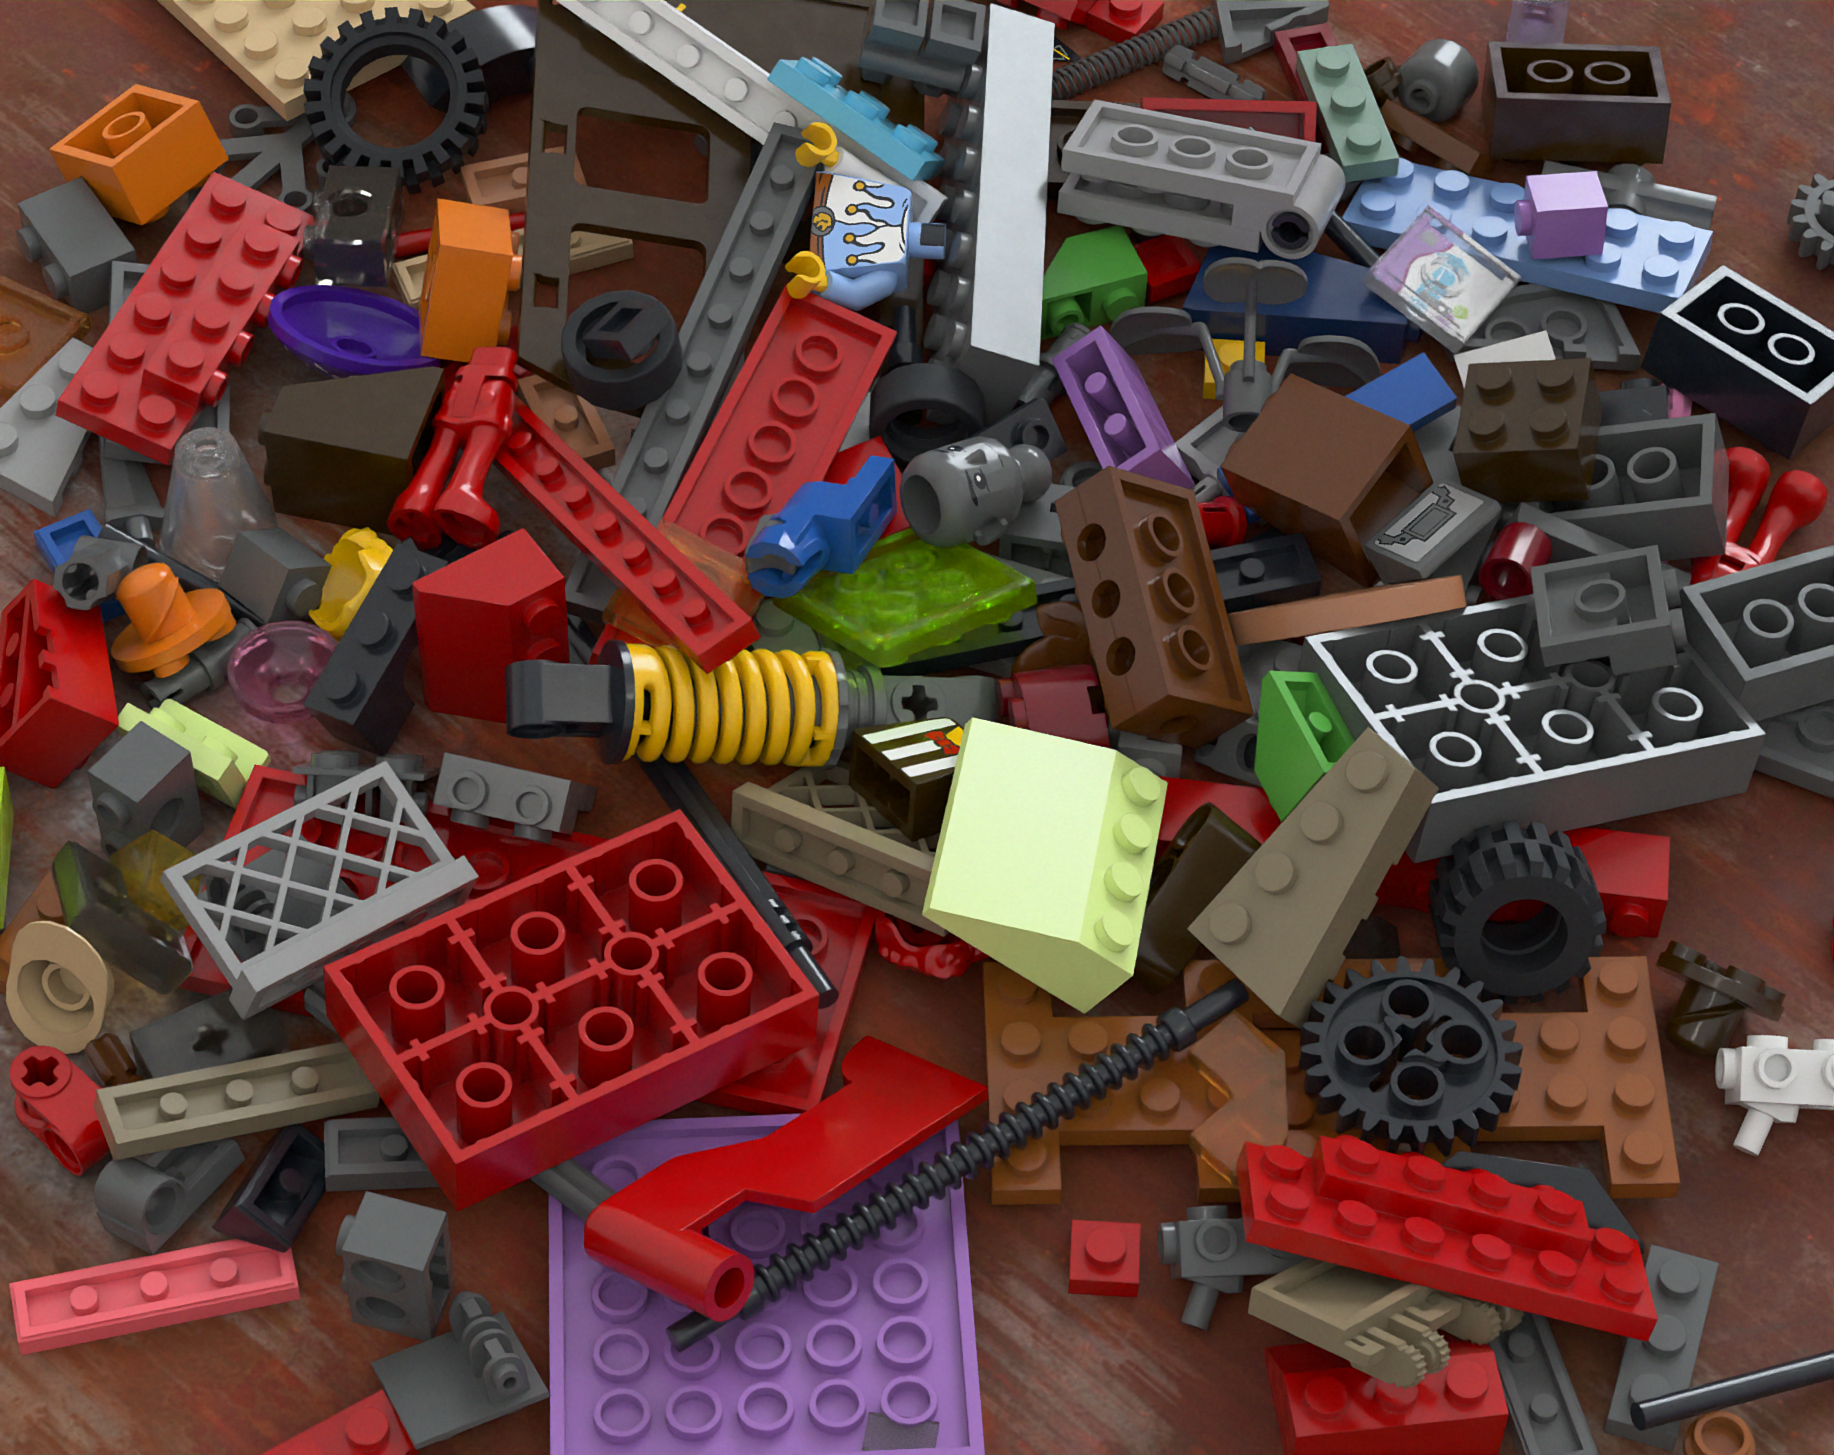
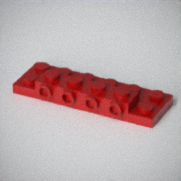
M213 172L59 397L55 416L168 466L205 407L209 405L215 408L219 404L227 388L230 377L228 372L232 365L241 368L246 362L254 344L255 335L253 333L256 328L260 327L264 330L268 328V312L272 299L282 289L294 288L304 265V259L302 258L318 234L321 219Z
M1320 1135L1311 1158L1303 1156L1294 1149L1283 1145H1270L1267 1147L1247 1141L1244 1142L1236 1166L1246 1242L1648 1342L1658 1318L1638 1240L1629 1238L1624 1233L1612 1228L1604 1227L1597 1230L1589 1228L1583 1201L1575 1200L1562 1191L1548 1185H1537L1527 1188L1512 1184L1502 1177L1480 1168L1464 1172L1444 1167L1439 1162L1418 1152H1406L1397 1155L1377 1150L1371 1144L1350 1135H1342L1336 1138Z

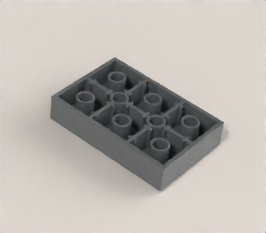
M1534 594L1308 636L1304 639L1297 672L1318 673L1355 741L1370 727L1439 788L1405 849L1413 863L1454 855L1451 846L1461 838L1470 843L1477 838L1476 829L1489 825L1491 832L1502 830L1503 821L1517 820L1520 829H1527L1531 821L1545 824L1549 835L1556 830L1563 832L1746 793L1766 733L1689 642L1686 647L1675 648L1677 665L1659 667L1646 672L1613 675L1609 656L1588 659L1580 663H1565L1544 667Z

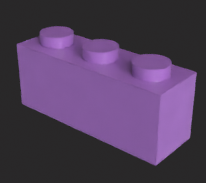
M1101 325L1052 358L1054 366L1103 469L1107 466H1112L1187 489L1195 485L1136 362Z

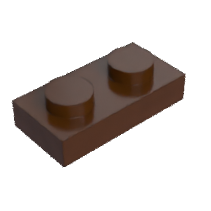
M1387 99L1380 111L1386 126L1393 129L1390 134L1392 141L1416 155L1419 154L1422 147L1436 154L1439 157L1434 166L1438 169L1456 170L1466 175L1470 174L1488 180L1499 161L1497 159H1490L1489 154L1412 111L1407 106Z

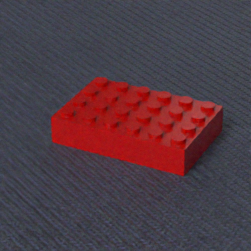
M681 809L323 966L327 1018L457 1212L816 1043L819 993Z

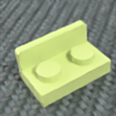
M172 699L164 700L159 708L154 707L149 714L127 703L118 716L119 726L117 730L122 737L140 721H143L191 752L197 788L234 809L238 806L254 765L267 767L271 761L266 750Z

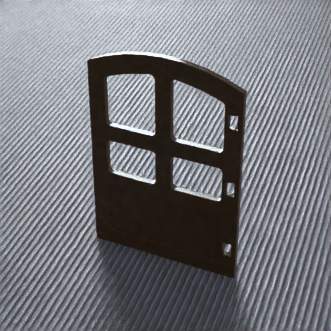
M537 0L517 339L518 359L516 364L561 389L578 395L568 377L561 353V335L567 318L571 233L582 231L695 249L703 257L704 279L749 179L751 145L761 143L562 4L554 5L553 0ZM665 0L674 8H677L681 3L684 4L686 7L681 13L769 74L780 59L800 60L801 57H805L811 61L815 57L843 76L838 83L843 89L848 92L852 90L857 94L862 90L886 105L890 109L886 116L889 121L895 125L901 124L906 128L911 124L924 132L925 95L920 94L913 86V80L893 76L890 81L880 84L864 80L862 77V68L858 67L864 20L871 0ZM583 115L702 135L707 141L705 202L696 204L579 184L574 178L577 117ZM546 130L565 134L564 154L544 153ZM800 220L782 263H788L801 251L810 250L812 222ZM910 258L907 289L902 292L892 293V295L876 302V322L892 329V309L899 305L912 306L916 311L917 344L923 349L924 259ZM537 282L557 287L556 308L536 307ZM745 347L710 427L744 365ZM589 352L586 358L587 362L592 366L606 370L626 369L638 364L633 361L594 358L591 352ZM887 358L869 391L870 393L878 380L888 374ZM646 405L637 409L617 411L641 418ZM919 409L918 416L912 419L895 418L905 424L917 425L923 416V409Z

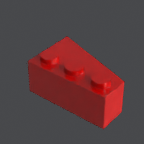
M32 579L2 610L0 767H5L6 771L55 789L74 769L80 770L86 764L91 752L119 726L101 607L97 605L90 610L67 607L64 597L60 592L53 589V586Z

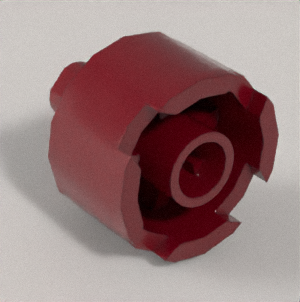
M1089 663L1011 673L1009 678L997 679L996 694L999 711L1002 717L1009 716L1010 726L1110 749L1106 714L1098 713L1097 706L1094 701H1090L1087 690L1099 686L1095 671Z

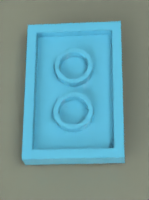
M801 57L800 60L780 59L768 76V81L911 181L934 179L946 160L934 152L938 142L931 136L911 124L906 128L901 124L895 125L889 121L886 116L890 109L886 105L862 90L857 94L852 90L848 92L838 85L843 76L815 57L811 61L805 57Z

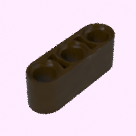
M1213 803L1203 804L1188 817L1152 868L1133 976L1130 978L1152 996L1164 991L1176 979L1201 942L1187 928L1262 846L1257 839Z

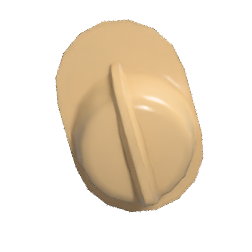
M51 921L31 922L18 931L12 947L10 969L6 983V1003L11 1018L23 1035L36 1045L55 1047L65 1054L79 1053L85 1049L91 1040H95L103 1025L106 1009L114 996V975L110 964L101 952L95 948L92 940L84 936L82 937L69 927Z

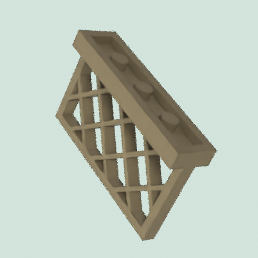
M838 759L837 765L831 770H820L819 767H802L768 789L748 781L733 791L731 829L751 857L943 937L950 933L922 915L936 852H929L928 849L937 848L940 833L911 842L899 829L875 830L874 827H890L893 825L878 813L874 807H868L866 800L849 786L850 763ZM826 779L840 784L816 786ZM854 805L851 808H822V806Z

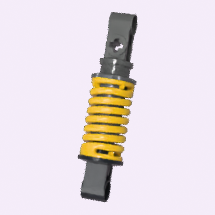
M608 640L600 652L597 665L561 664L550 660H525L511 663L505 667L506 725L508 735L522 739H544L551 737L594 738L598 755L604 764L617 765L635 755L636 750L637 755L644 762L655 761L662 753L670 763H679L688 757L693 763L702 764L711 757L717 764H727L735 758L742 765H750L759 759L766 766L776 765L782 760L787 766L819 767L820 770H831L837 765L842 750H851L852 729L914 721V715L916 720L939 717L951 718L963 728L972 717L999 723L996 680L986 676H960L954 678L882 675L880 669L876 666L863 665L859 666L856 670H845L841 655L838 651H832L829 648L808 651L801 655L791 650H781L772 653L767 649H757L751 652L744 649L732 660L723 663L709 674H706L681 649L678 650L671 645H663L653 649L646 644H626L622 640Z

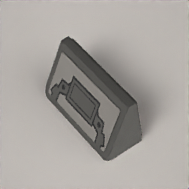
M1445 479L1436 480L1365 543L1364 549L1384 584L1425 580L1497 516L1501 507L1496 500Z

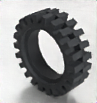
M385 7V18L374 20L372 10L359 14L362 21L361 25L353 28L347 20L337 27L340 37L336 41L329 36L320 44L322 57L313 56L308 66L311 79H305L303 91L307 103H304V107L316 145H319L321 154L329 165L335 164L340 176L347 181L352 176L355 177L359 187L370 192L374 184L381 185L384 195H396L397 186H407L410 195L421 193L419 183L431 180L434 188L445 183L444 172L451 169L457 175L460 172V167L465 165L463 157L466 153L474 157L480 147L477 137L479 134L485 135L488 123L485 114L489 112V100L478 57L472 47L467 48L464 36L456 28L450 33L447 29L446 21L435 15L431 22L425 21L422 10L410 8L408 17H400L397 7ZM391 55H409L426 61L442 74L450 88L448 112L441 125L426 139L403 148H385L367 142L352 130L344 117L343 104L345 94L353 77L364 66L377 59Z

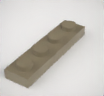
M338 1042L97 1089L94 1109L115 1161L377 1108L380 1096L345 1043Z

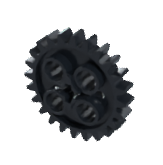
M1399 956L1395 972L1388 973L1377 959L1371 960L1369 976L1366 979L1354 969L1349 968L1346 970L1343 988L1328 982L1325 985L1323 1002L1312 1001L1308 1022L1303 1023L1300 1046L1302 1047L1298 1068L1306 1071L1304 1091L1310 1094L1319 1093L1316 1109L1318 1115L1339 1112L1335 1129L1338 1134L1347 1132L1356 1126L1362 1130L1360 1140L1371 1144L1376 1137L1385 1139V1149L1389 1153L1395 1154L1400 1143L1410 1144L1412 1152L1424 1155L1426 1143L1434 1142L1438 1150L1445 1157L1450 1156L1454 1136H1457L1469 1147H1473L1476 1145L1479 1127L1493 1133L1497 1128L1500 1112H1510L1514 1093L1518 1090L1522 1068L1519 1067L1523 1046L1520 1043L1513 1042L1517 1026L1515 1020H1500L1503 1001L1495 999L1482 1003L1481 996L1484 983L1477 981L1464 989L1458 985L1460 969L1457 967L1451 969L1444 978L1435 976L1433 959H1427L1420 972H1412L1405 956ZM1400 1014H1402V1015H1409V1016H1411V1017H1413V1018H1412V1019L1403 1018V1017H1401V1016H1399V1015H1400ZM1445 1022L1444 1024L1440 1025V1026L1435 1030L1436 1026H1437L1439 1023ZM1450 1054H1458V1055H1462V1056H1464V1057H1466V1058H1465V1059L1456 1058V1057H1454V1056H1452V1055H1450ZM1354 1055H1362L1370 1059H1358ZM1385 1084V1087L1380 1092H1375ZM1406 1095L1419 1096L1424 1100H1414Z

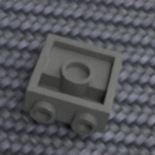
M1658 545L1530 567L1544 667L1565 663H1580L1588 659L1609 656L1613 675L1631 672H1646L1655 668L1678 664L1675 648L1688 646L1682 608L1669 610V608L1681 606L1675 568L1662 570Z
M445 752L433 804L452 808L449 821L488 829L491 817L515 822L512 835L551 844L553 831L573 834L578 810L591 813L597 788L571 780Z

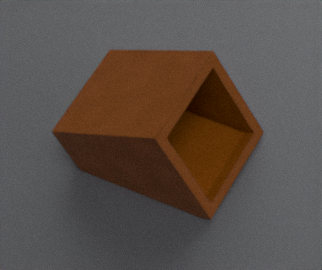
M1290 373L1277 392L1272 393L1265 400L1259 416L1243 437L1231 445L1224 462L1220 466L1237 502L1286 535L1303 532L1311 552L1358 584L1367 588L1374 584L1379 574L1365 552V543L1434 483L1409 424Z

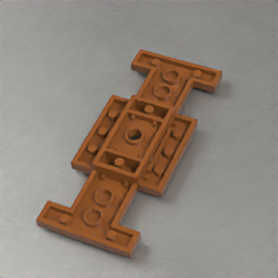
M1588 957L1591 970L1583 978L1577 977L1582 1012L1501 1013L1500 1020H1515L1517 1024L1513 1042L1520 1043L1523 1046L1519 1067L1522 1068L1518 1090L1514 1093L1510 1112H1500L1497 1128L1493 1133L1479 1127L1477 1141L1600 1140L1607 1194L1610 1198H1676L1680 1186V1178L1647 957ZM1398 958L1377 959L1387 973L1395 972ZM1406 958L1412 972H1420L1427 959H1433L1435 976L1444 978L1450 971L1447 969L1443 958ZM1345 959L1334 980L1328 979L1326 984L1331 982L1343 988L1346 970L1349 968L1357 971L1365 979L1368 978L1371 960L1374 959ZM1189 960L1181 971L1183 1009L1233 978L1238 979L1244 985L1248 992L1249 1001L1196 1033V1042L1185 1050L1174 1052L1170 1049V1057L1167 1061H1159L1157 1058H1154V1068L1151 1071L1138 1068V1078L1135 1081L1127 1080L1124 1077L1122 1078L1123 1086L1120 1090L1115 1091L1107 1087V1096L1104 1100L1101 1101L1091 1097V1106L1088 1110H1081L1075 1107V1116L1072 1120L1059 1117V1126L1056 1130L1043 1127V1136L1039 1140L1028 1136L1026 1138L1027 1146L1023 1150L1016 1149L1014 1146L1010 1147L1011 1156L1007 1160L1000 1159L998 1156L994 1157L995 1165L990 1170L991 1204H1060L1062 1188L1059 1146L1190 1144L1191 1159L1195 1160L1198 1203L1241 1202L1236 1163L1245 1141L1267 1147L1270 1145L1287 1146L1299 1154L1311 1158L1320 1135L1330 1138L1350 1135L1360 1139L1362 1130L1354 1126L1347 1132L1338 1134L1335 1129L1339 1112L1336 1111L1326 1115H1318L1316 1112L1318 1102L1311 1099L1304 1091L1306 1071L1298 1068L1302 1047L1300 1046L1302 1030H1253L1297 1027L1279 1017L1220 960ZM983 962L982 985L986 1082L989 1091V1099L987 1100L988 1121L998 1125V1116L1001 1112L1005 1111L1014 1115L1015 1105L1018 1102L1030 1105L1031 1095L1034 1092L1047 1095V1085L1050 1082H1056L1060 1086L1063 1085V1075L1066 1072H1071L1076 1076L1079 1075L1078 1067L1081 1063L1086 1062L1094 1066V1057L1097 1053H1104L1110 1056V1046L1113 1043H1120L1126 1046V1036L1128 1034L1134 1033L1139 1037L1142 1036V1026L1146 1023L1156 1026V1018L1158 1016L1053 1017L1051 993L1000 962ZM1325 986L1317 999L1319 1002H1323ZM1402 1014L1399 1015V1016H1401V1017H1403V1018H1409V1019H1412V1018H1413V1017H1411V1016H1409V1015H1402ZM1445 1022L1439 1023V1024L1436 1026L1435 1030H1436L1440 1025L1444 1024ZM1450 1054V1055H1452V1056H1454V1057H1456V1058H1462V1059H1465V1058H1466V1057H1464V1056H1462V1055ZM1354 1055L1358 1059H1370L1366 1056ZM1385 1084L1375 1092H1380L1385 1087ZM1406 1095L1414 1100H1424L1419 1096ZM1454 1136L1450 1156L1445 1157L1438 1150L1434 1142L1426 1143L1424 1156L1442 1165L1458 1151L1471 1152L1468 1145L1463 1143L1457 1136ZM1376 1137L1371 1145L1377 1150L1386 1152L1385 1139ZM1400 1143L1395 1154L1401 1155L1406 1152H1412L1410 1144Z

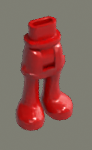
M476 347L473 349L469 364L458 369L455 375L456 381H454L449 391L444 394L442 404L432 421L434 435L431 446L410 484L397 497L387 520L389 531L401 541L412 536L425 549L436 548L442 542L446 533L457 543L469 548L481 549L498 540L501 528L500 518L497 512L483 499L482 495L489 469L499 449L507 442L512 433L514 393L519 384L516 375L513 373L518 355L512 349L506 347ZM459 450H464L454 474L444 491L456 455Z
M1741 446L1727 449L1729 483L1726 554L1690 558L1692 564L1689 573L1692 575L1690 585L1774 562L1778 552L1791 533L1813 523L1824 511L1828 501L1826 486L1819 478L1808 472L1792 470L1783 473L1771 491L1762 520L1748 549L1739 547L1737 542L1751 515L1762 501L1770 482L1771 471L1768 462L1756 451Z

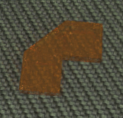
M1235 1009L1188 1050L1187 1063L1230 1099L1190 1134L1188 1146L1239 1190L1236 1163L1244 1142L1247 1141L1267 1147L1270 1145L1286 1146L1288 1125L1285 1052Z

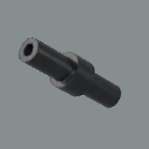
M909 305L896 306L892 309V330L897 331V335L887 356V373L896 368L923 363V349L917 344L916 311ZM919 409L901 413L897 417L901 419L915 418L919 414Z

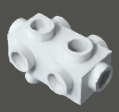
M1750 1035L1747 1036V1047L1741 1046L1734 1049L1720 1048L1718 1050L1715 1077L1717 1087L1725 1089V1105H1740L1748 1109L1733 1143L1735 1148L1750 1155L1758 1156L1773 1122L1796 1123L1799 1109L1834 1110V1039H1814L1813 1050L1788 1049V1037Z

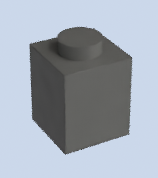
M283 528L238 531L218 586L267 624L311 619L308 614L309 610H315L321 601L322 589L332 565Z

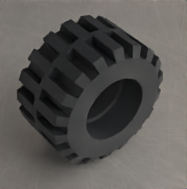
M1517 820L1503 821V829L1494 832L1490 831L1489 825L1476 829L1477 838L1468 843L1464 838H1461L1451 846L1454 854L1453 859L1442 857L1435 867L1438 879L1430 880L1428 894L1431 904L1428 906L1441 955L1447 969H1453L1454 967L1460 969L1458 983L1464 988L1477 981H1482L1484 987L1481 998L1489 1000L1494 994H1499L1503 1004H1517L1518 997L1529 996L1530 1003L1545 1000L1543 993L1551 989H1555L1558 995L1571 988L1569 978L1573 975L1583 978L1591 970L1588 957H1599L1604 946L1600 935L1606 933L1604 907L1585 855L1578 846L1572 847L1569 837L1564 833L1556 830L1549 836L1545 824L1531 821L1527 829H1520ZM1532 899L1546 903L1538 914L1522 923L1497 925L1487 922L1488 918L1497 909L1513 901Z

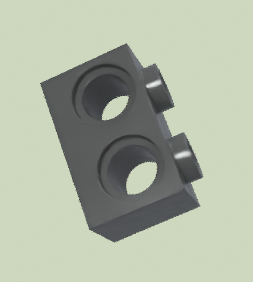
M366 1191L356 1216L347 1215L344 1218L336 1242V1255L343 1257L344 1263L341 1289L342 1292L348 1293L352 1322L422 1341L430 1340L436 1334L455 1287L447 1212Z

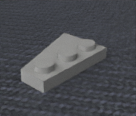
M72 338L0 408V488L55 518L63 504L62 492L70 476L76 477L83 462L82 451L91 434V431L55 416L59 397L93 349V347L75 338Z

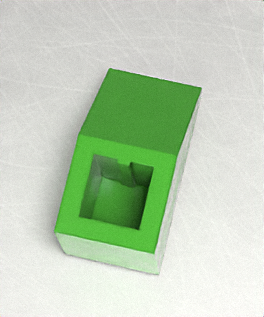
M1116 225L1066 238L1043 276L1040 340L1059 336L1067 324L1079 323L1090 328L1113 322L1121 313L1129 309L1145 307L1148 273L1123 226Z

